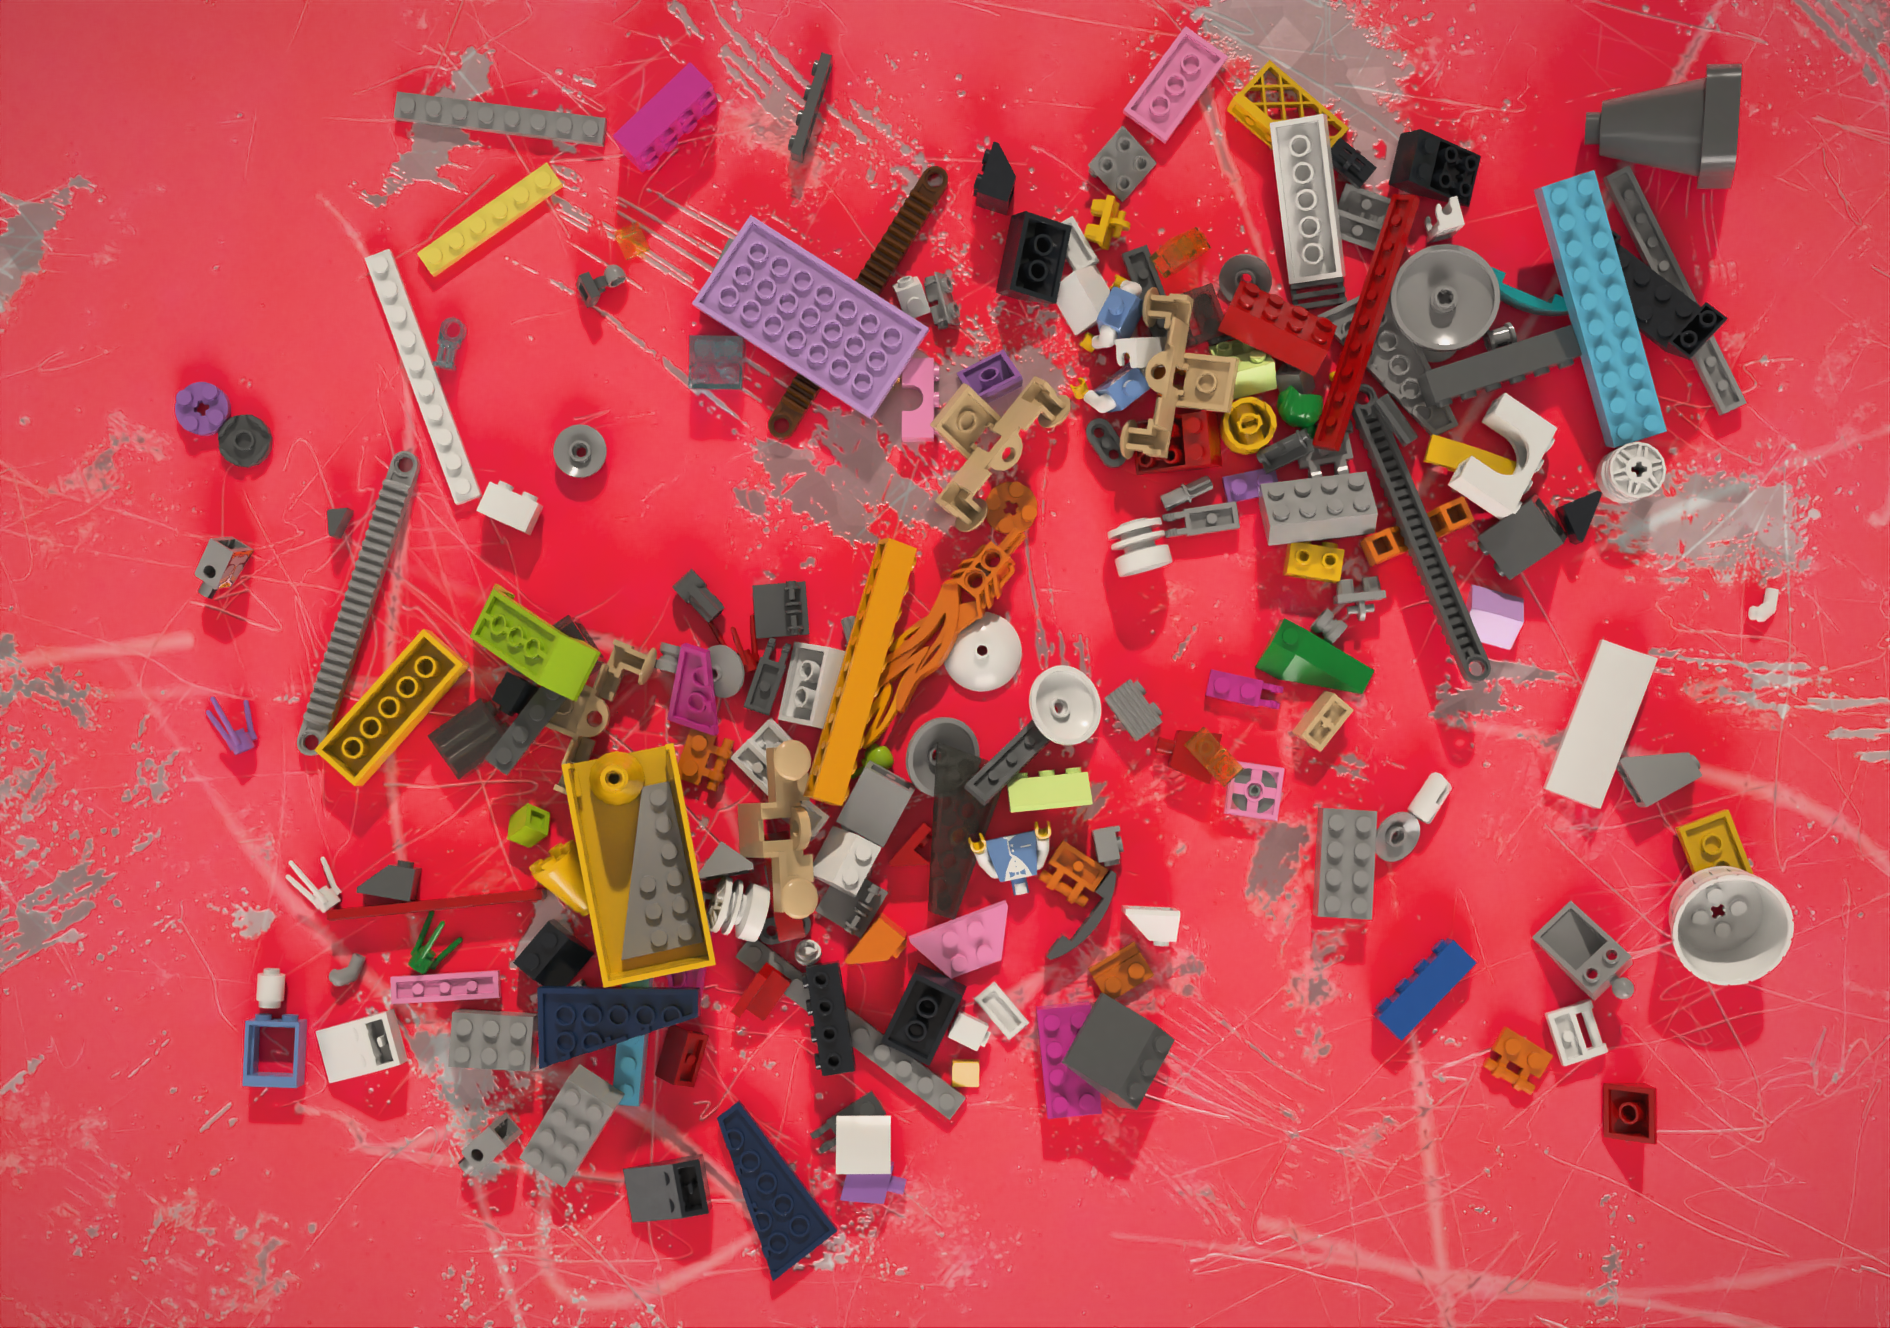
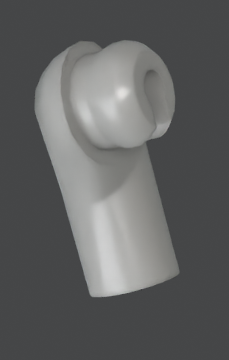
M353 953L348 967L330 971L329 981L335 986H344L356 981L366 957Z

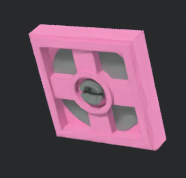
M1230 760L1223 813L1278 821L1285 768Z

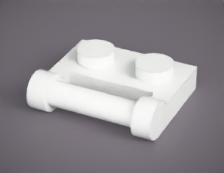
M1591 999L1582 1000L1575 1004L1544 1013L1562 1066H1568L1608 1052L1606 1043L1602 1042L1592 1012L1594 1006ZM1578 1013H1582L1592 1044L1590 1048H1586L1576 1017Z

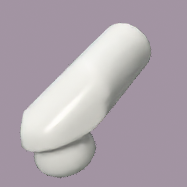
M1765 588L1763 603L1759 607L1751 606L1749 608L1748 617L1750 620L1763 622L1775 613L1779 589Z

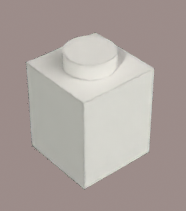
M959 1010L948 1032V1038L977 1051L979 1046L985 1047L991 1032L987 1031L988 1023Z

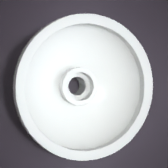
M985 612L982 619L976 620L958 634L954 647L944 662V666L951 678L966 689L979 692L995 690L1005 685L1018 670L1022 656L1020 638L1014 627L1007 620L994 613ZM985 646L987 654L984 656L979 655L977 648Z
M1054 666L1043 671L1033 682L1029 695L1030 713L1036 727L1046 738L1060 745H1075L1093 735L1101 718V702L1096 687L1083 672L1071 666Z

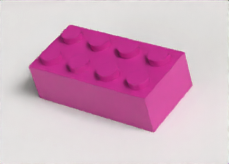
M689 62L613 135L620 151L642 173L646 169H653L658 164L659 157L665 151L670 152L679 142L678 139L684 133L688 134L693 131L698 124L697 121L703 115H709L716 108L718 99L713 85Z
M1089 1001L1036 1006L1045 1105L1048 1119L1102 1114L1100 1092L1061 1063L1091 1011Z

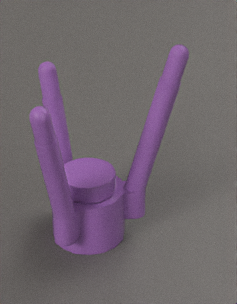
M212 696L210 700L228 733L210 710H206V715L224 738L230 751L232 750L234 755H238L254 748L253 740L258 738L253 727L249 701H243L248 732H245L244 728L234 731L218 701Z

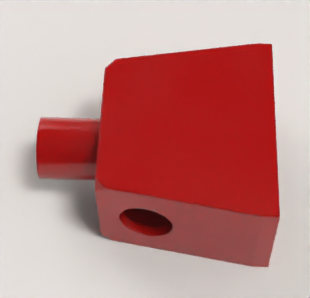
M1177 730L1174 740L1159 737L1155 752L1169 756L1167 767L1202 783L1210 784L1222 734Z

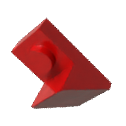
M923 822L888 864L892 867L930 865V862L918 853L915 848L919 846L922 849L932 838L929 834L932 828Z

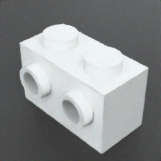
M500 480L498 484L489 482L476 511L531 535L543 509V506L537 503L538 497L523 491L522 496L512 492L514 487Z

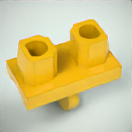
M1107 195L1106 200H1093L1091 214L1092 216L1101 217L1100 225L1088 223L1084 233L1087 240L1097 243L1101 249L1109 250L1112 237L1119 239L1121 232L1129 231L1131 224L1125 221L1126 212L1119 211L1120 203L1116 202V197Z

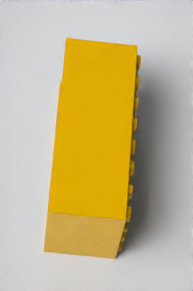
M674 743L628 754L636 758L643 768L645 776L643 787L667 781L670 782L703 942L625 960L621 959L641 792L637 798L628 804L620 806L608 805L596 797L590 786L591 768L597 759L561 765L604 988L716 965ZM612 773L609 776V781L612 784H617L620 780L617 773Z

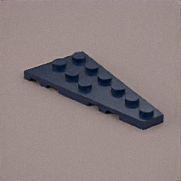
M738 1100L720 1114L717 1120L727 1149H729L736 1175L742 1187L743 1196L762 1245V1251L767 1260L772 1280L774 1281L836 1233L838 1228L745 1106Z

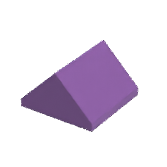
M1004 349L956 373L961 384L969 385L987 404L1018 389L1023 383L1022 375Z

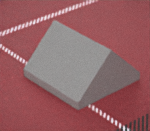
M721 841L700 870L699 878L703 882L719 879L723 876L730 877L753 873L754 867L751 861Z

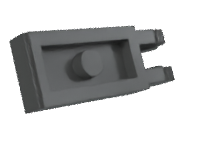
M771 637L763 657H760L744 703V708L770 716L787 665L785 664L792 646L786 643L782 648L779 662L772 661L770 657L775 649L776 639Z
M870 1090L826 1120L827 1122L812 1131L810 1136L812 1139L818 1138L830 1128L836 1135L837 1116L885 1115L886 1111L874 1092ZM836 1136L821 1144L819 1147L821 1153L828 1151L836 1145Z

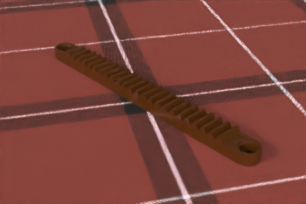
M931 166L923 172L903 206L899 209L898 214L894 217L892 224L889 225L887 232L877 244L875 251L872 252L865 267L860 271L858 278L855 279L857 283L880 296L947 189L948 175L943 168ZM932 174H938L942 177L943 182L938 187H932L927 182L928 177ZM797 373L768 421V429L771 435L779 440L790 438L822 388ZM779 419H785L789 422V428L784 433H779L774 429V424Z

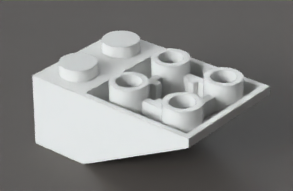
M394 1009L315 1031L329 1083L374 1073L408 1061Z

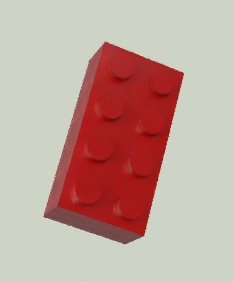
M1241 280L1225 311L1218 331L1315 376L1329 351L1337 326L1332 324L1327 318L1315 316L1304 307L1294 306L1276 294H1269L1259 289L1257 285Z

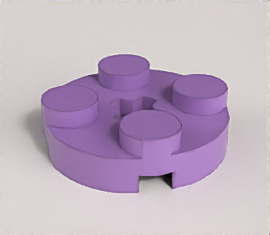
M196 382L177 393L175 415L185 430L200 436H210L218 433L223 423L230 418L231 403L227 394L217 386L207 382ZM201 403L209 405V409L205 410L206 415L204 416L197 412V408Z

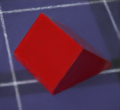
M1603 1083L1604 1138L1657 1144L1656 1088L1645 1083Z

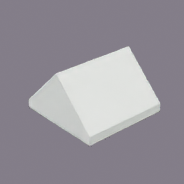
M1095 264L1073 271L1060 283L1056 304L1075 337L1097 325V316L1111 292Z

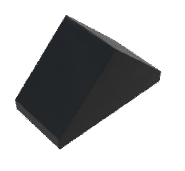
M1593 492L1556 508L1570 543L1577 545L1584 541L1602 492Z

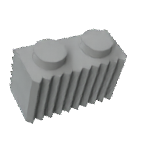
M1129 679L1103 699L1133 740L1138 741L1163 722L1160 719V716L1163 714L1154 702L1149 704L1143 695L1147 692L1137 680L1133 683Z

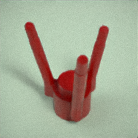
M751 614L752 654L749 649L743 650L736 628L734 626L730 628L737 654L741 658L745 673L757 669L756 662L760 660L756 639L755 615ZM714 622L708 623L719 644L727 646Z

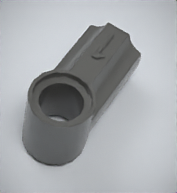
M692 568L672 586L687 604L690 603L708 623L716 619L725 609L717 597L707 589V584Z

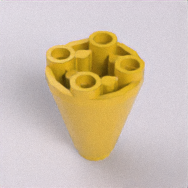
M619 751L606 753L597 759L591 768L589 777L591 790L596 797L608 805L615 806L628 804L637 798L645 780L643 768L638 760L628 753ZM612 773H617L620 777L617 784H612L609 781V776Z
M570 840L564 845L559 843L548 851L549 857L545 860H537L529 869L534 879L573 911L579 912L582 917L589 914V908L576 842Z

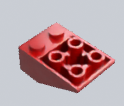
M1205 410L1174 415L1167 458L1150 457L1142 451H1134L1136 475L1222 467L1218 414ZM1148 420L1136 421L1137 428L1147 429Z

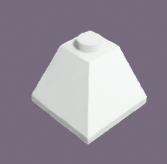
M1121 905V911L1149 941H1153L1154 946H1169V942L1177 941L1180 922V911L1172 907Z

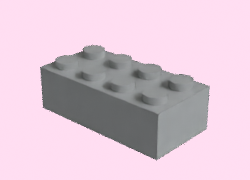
M1367 471L1260 484L1258 504L1268 546L1375 533L1378 511Z
M1318 807L1313 915L1317 917L1372 920L1377 811Z
M579 1064L566 1080L519 1159L565 1188L579 1169L625 1094Z

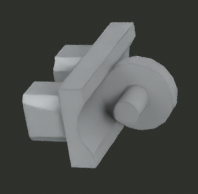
M1378 576L1362 578L1363 592L1354 593L1353 579L1340 580L1336 586L1337 595L1333 596V605L1355 603V606L1347 607V614H1356L1358 621H1365L1366 613L1375 611L1374 604L1365 605V601L1386 598V591L1381 590Z

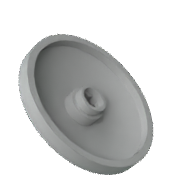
M1453 244L1430 246L1412 255L1397 272L1390 293L1391 313L1398 329L1412 343L1435 352L1457 351L1474 344L1491 327L1500 304V288L1491 266L1476 252Z

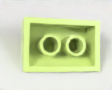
M1081 767L1066 768L1065 774L1055 775L1054 770L1038 771L1039 777L1029 778L1028 772L1018 773L1007 784L1009 811L1011 813L1093 805L1088 772H1081Z

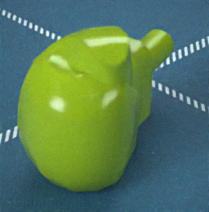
M876 743L869 746L865 751V758L861 759L863 766L856 769L851 778L854 779L861 775L869 761L885 769L891 768L894 765L891 751L886 746H879Z

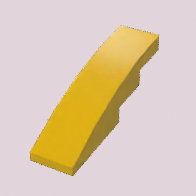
M1434 434L1430 436L1424 457V462L1445 467L1451 472H1455L1458 465L1470 456L1475 457L1492 470L1503 475H1512L1516 468L1515 461Z

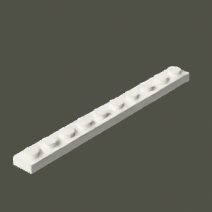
M390 249L368 256L364 259L456 505H460L482 496L481 490L393 253Z

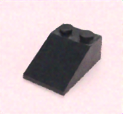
M918 963L881 1043L929 1066L967 986Z

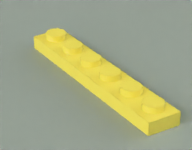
M546 162L417 254L435 277L561 189L563 184Z

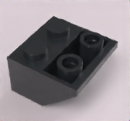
M993 142L992 148H986L981 170L983 175L978 173L976 177L973 196L977 197L976 206L1007 215L1015 191L1016 176L1000 144Z

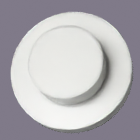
M810 939L801 941L795 949L796 961L802 965H812L819 961L822 955L820 946Z

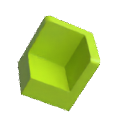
M527 803L510 816L507 839L531 848L548 835L550 812Z

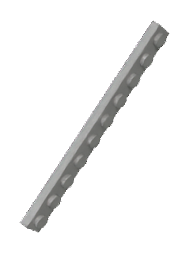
M1630 165L1605 176L1603 181L1643 262L1697 303ZM1713 335L1691 360L1719 416L1747 402Z
M759 939L754 943L747 941L735 957L756 973L767 962L791 979L792 982L784 994L807 1011L806 1000L810 999L809 988L804 989L802 972ZM847 1007L853 1047L950 1120L964 1102L966 1096L920 1061L881 1043L884 1034Z

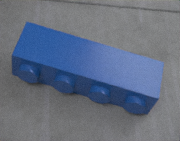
M1449 938L1445 941L1443 939L1439 940L1431 949L1433 953L1426 960L1424 958L1421 959L1413 967L1415 972L1408 979L1403 978L1394 987L1396 991L1389 999L1387 997L1383 998L1376 1005L1375 1009L1377 1011L1373 1015L1401 1041L1477 963L1454 940Z

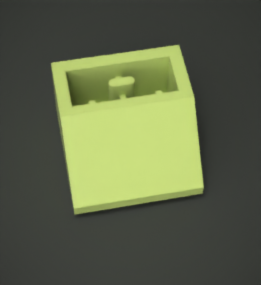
M1239 340L1225 341L1209 346L1210 355L1239 359L1233 400L1277 389L1275 362L1272 356Z

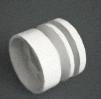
M1642 442L1625 444L1605 455L1598 464L1596 472L1598 487L1604 496L1613 502L1625 504L1648 497L1659 490L1665 480V461L1660 452L1650 444ZM1632 467L1634 468V470H1638V475L1636 474V472L1631 471Z
M1161 517L1135 519L1107 532L1109 540L1121 539V541L1111 545V550H1124L1125 552L1124 555L1114 560L1119 577L1143 573L1173 562L1169 546L1155 544L1156 540L1165 536L1164 530L1152 532V529L1162 525Z
M723 876L711 899L708 920L709 930L717 933L721 928V933L728 935L735 925L736 938L754 943L760 936L767 917L770 903L769 888L750 883L743 893V881L737 879L733 883L731 877Z

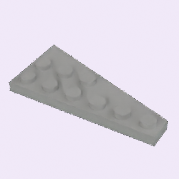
M1389 295L1366 370L1430 436L1432 434L1438 436L1457 427L1459 424L1449 405L1437 409L1436 405L1426 406L1416 377L1432 369L1421 347L1408 340L1398 329L1391 313ZM1360 296L1318 315V317L1329 319L1332 324L1337 326L1334 338L1342 346H1344Z
M669 781L644 786L641 790L621 960L703 942Z

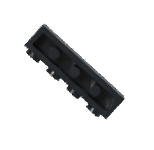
M840 961L807 965L806 972L802 973L804 989L809 988L810 999L806 1000L808 1016L813 1015L814 1026L810 1027L812 1043L817 1042L819 1053L814 1054L816 1069H821L822 1076L853 1072L856 1069Z

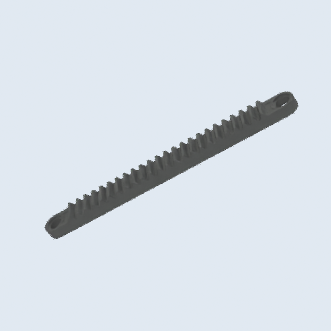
M1361 384L1359 392L1365 393L1369 401L1365 405L1355 401L1352 410L1355 427L1360 432L1359 437L1364 442V449L1368 451L1367 456L1372 461L1371 466L1376 470L1375 475L1380 480V487L1384 489V497L1388 499V506L1392 508V516L1396 518V525L1400 528V535L1404 537V544L1408 547V554L1412 557V563L1417 568L1416 573L1421 578V585L1425 587V594L1429 597V604L1433 606V613L1438 618L1437 623L1442 628L1441 633L1446 637V644L1450 647V654L1454 656L1462 677L1470 683H1479L1490 674V662L1393 432L1373 405L1378 400L1377 394L1371 386ZM1471 662H1477L1481 665L1482 673L1480 676H1475L1469 671V664Z

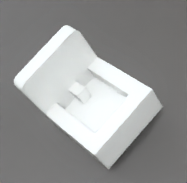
M917 276L902 277L897 281L898 283L892 285L903 312L913 318L931 312L922 284Z

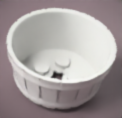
M1715 866L1700 870L1683 881L1672 897L1668 915L1673 946L1684 967L1690 972L1692 971L1693 975L1706 982L1710 981L1713 984L1726 986L1730 984L1732 986L1755 981L1768 974V971H1772L1789 950L1794 933V921H1792L1794 918L1790 905L1777 888L1763 878L1731 866ZM1720 904L1723 905L1722 910L1725 914L1723 916L1717 915L1716 918L1712 917L1713 912L1711 908L1713 906L1718 907Z

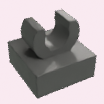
M588 271L579 275L575 285L586 307L589 308L598 303L601 293L606 291L605 287L608 286V283L604 276L593 280Z

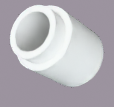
M264 968L263 973H258L256 1000L259 1001L258 1007H281V1001H284L286 974L280 973L279 968Z

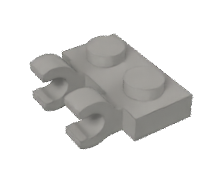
M1348 432L1344 435L1339 452L1314 447L1315 451L1297 459L1300 470L1308 469V478L1322 477L1320 466L1334 464V475L1348 474L1346 461L1353 459Z

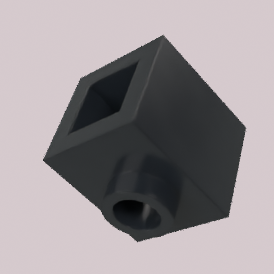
M506 672L501 683L497 686L492 700L501 705L499 707L500 711L513 717L515 713H521L539 690V687L517 675Z

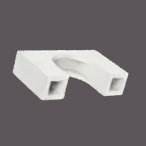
M1507 393L1492 401L1482 423L1506 438L1512 445L1516 454L1514 473L1512 475L1500 474L1475 457L1470 456L1458 465L1448 484L1499 520L1512 513L1516 514L1522 505L1520 499L1532 486L1533 481L1531 478L1543 465L1544 460L1542 457L1554 444L1555 439L1553 436L1557 430L1556 426Z

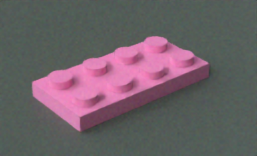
M1185 26L1126 105L1123 114L1160 141L1166 143L1227 61L1228 56Z

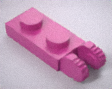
M1211 669L1205 696L1254 707L1263 706L1279 709L1280 703H1277V701L1260 699L1261 691L1263 689L1279 694L1283 693L1284 687L1263 683V680Z

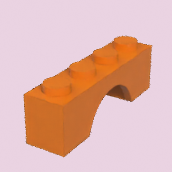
M1464 496L1427 513L1437 539L1462 529L1475 521ZM1398 526L1387 528L1368 536L1359 543L1370 567L1409 550L1404 544V537L1400 535V528Z

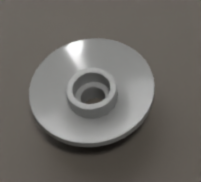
M1251 254L1233 256L1223 265L1219 274L1220 289L1229 301H1231L1241 280L1246 283H1253L1267 293L1270 292L1272 286V275L1269 267L1262 259ZM1243 274H1249L1252 280L1245 281Z
M579 424L564 429L558 435L554 443L553 455L556 464L564 473L572 477L584 478L595 474L603 466L607 456V447L604 438L596 429L588 425ZM580 448L586 449L584 457H578L577 455Z
M715 645L708 648L707 650H710L715 696L727 698L735 695L741 689L745 677L741 658L732 648L725 645Z
M1397 812L1387 817L1376 831V854L1388 862H1395L1406 857L1419 840L1420 824L1417 818L1408 812Z

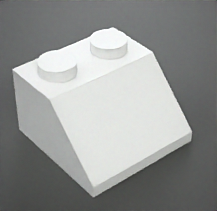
M833 826L813 862L814 877L855 898L882 847L857 834Z

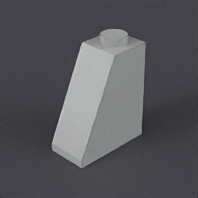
M1689 752L1620 757L1616 767L1638 807H1648L1702 777L1699 770L1701 765L1694 755H1690Z

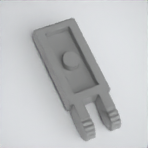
M1236 501L1183 509L1181 512L1162 515L1163 521L1167 522L1184 518L1185 528H1173L1165 531L1166 538L1182 535L1187 537L1240 528Z

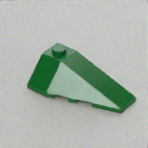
M1285 618L1278 622L1255 666L1257 669L1278 680L1358 694L1364 692L1375 671Z

